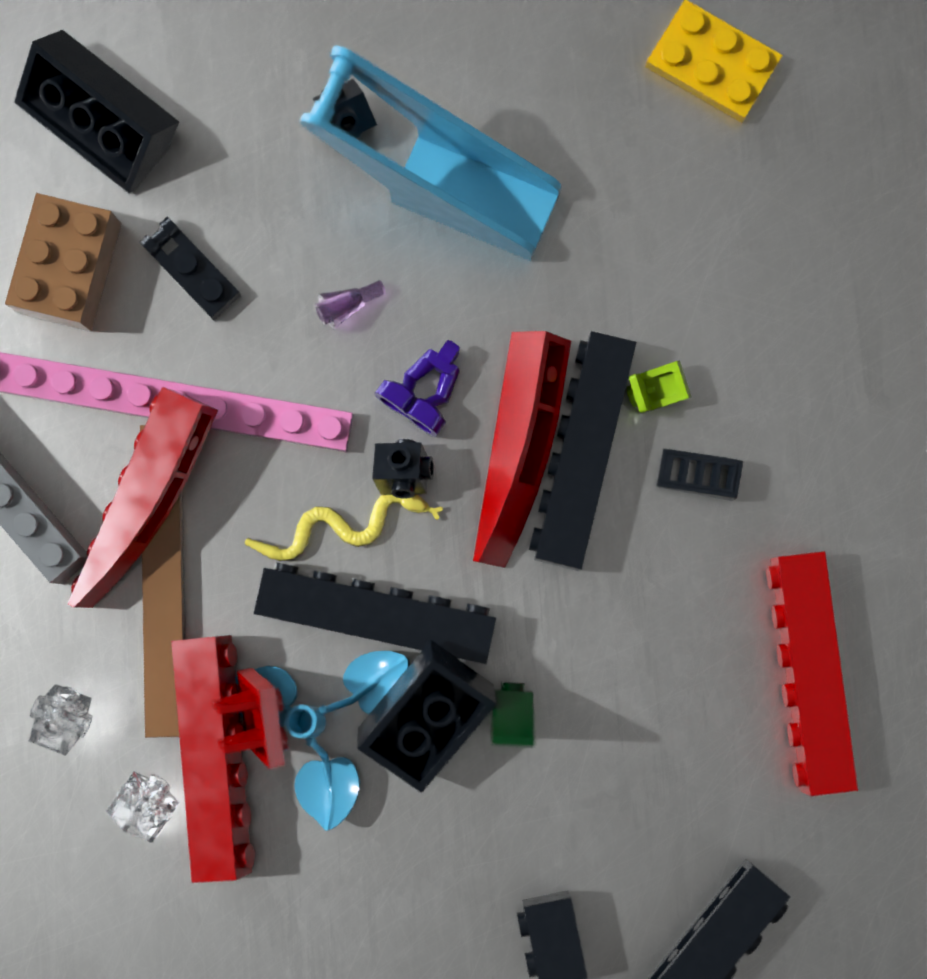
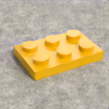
M684 0L648 58L645 67L743 123L783 55L690 1Z

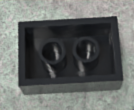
M430 640L358 727L357 749L422 793L497 705L494 684Z

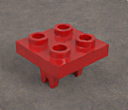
M253 668L238 670L237 677L240 693L212 701L213 710H217L218 715L242 711L245 731L218 739V748L222 749L224 754L250 749L269 769L285 766L283 751L288 750V738L284 727H280L278 713L283 711V700L280 690L275 688L268 682L267 678L261 676Z

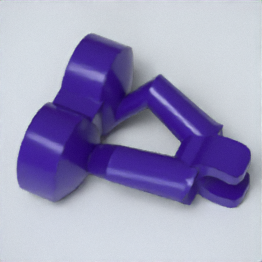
M447 340L439 353L432 349L427 350L404 373L402 384L396 381L384 380L374 393L375 396L388 408L409 419L419 429L436 437L446 424L442 413L436 406L449 402L458 374L460 373L459 367L453 364L459 355L460 347L453 341ZM433 369L441 373L435 395L425 399L415 397L414 389L418 380Z

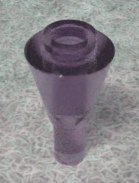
M378 280L360 289L353 288L318 294L319 302L315 304V310L323 325L329 323L335 329L361 309L364 303L385 295L386 291L382 282Z

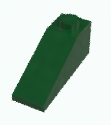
M501 682V689H494L497 705L491 711L490 738L492 745L534 747L533 692L524 690L525 683Z

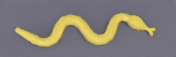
M417 494L412 498L406 499L397 498L393 495H381L374 504L368 527L358 532L353 530L345 519L332 508L316 506L303 513L296 526L294 541L289 548L279 549L275 545L265 544L250 538L245 540V545L250 546V548L270 559L290 561L303 554L309 542L312 527L319 521L329 524L343 542L360 547L370 545L381 535L388 507L393 503H400L411 512H431L436 520L439 519L437 512H441L443 508L441 506L431 508Z

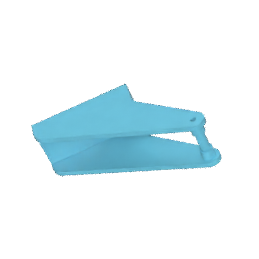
M334 46L330 54L331 59L334 61L329 72L331 77L320 101L315 102L311 114H303L300 124L388 188L393 204L531 261L560 195L561 183L355 52L344 47ZM351 75L417 127L418 139L405 168L330 124L335 112L333 109L344 83L349 81Z

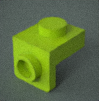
M680 361L629 376L631 385L627 386V394L634 408L638 407L640 413L649 412L692 398Z

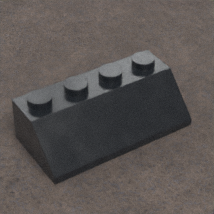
M63 29L32 41L14 103L127 193L134 192L168 151L180 121Z

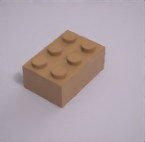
M36 193L5 305L21 315L92 332L122 223L109 210Z

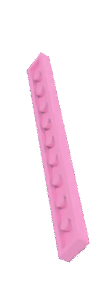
M0 352V393L149 418L151 402L160 393L163 386L218 409L210 429L347 452L353 421V413Z

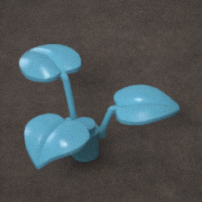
M374 651L359 656L350 663L343 675L344 685L353 695L319 708L307 705L290 707L297 698V686L293 677L286 670L275 666L254 669L261 676L267 678L268 682L275 688L280 690L283 700V711L278 713L280 727L286 726L287 731L296 738H306V744L311 746L322 759V761H309L302 766L295 779V793L302 808L324 830H332L349 815L357 801L360 790L359 773L353 762L346 757H337L329 760L328 753L316 741V737L322 734L325 729V715L354 704L356 701H358L360 708L369 715L409 667V660L403 654L393 651ZM236 676V677H235V680H236V683L238 684V677ZM239 711V714L243 718L242 711Z

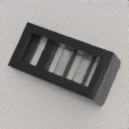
M663 448L656 487L733 501L738 496L743 461ZM674 460L681 461L677 481L670 480ZM689 463H696L693 484L686 483ZM705 465L712 466L709 486L702 485ZM721 468L728 469L725 489L718 488Z

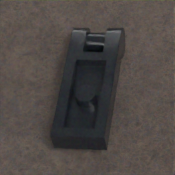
M167 216L159 223L161 228L151 237L147 234L139 243L214 321L241 294ZM173 239L178 246L167 255L161 248Z

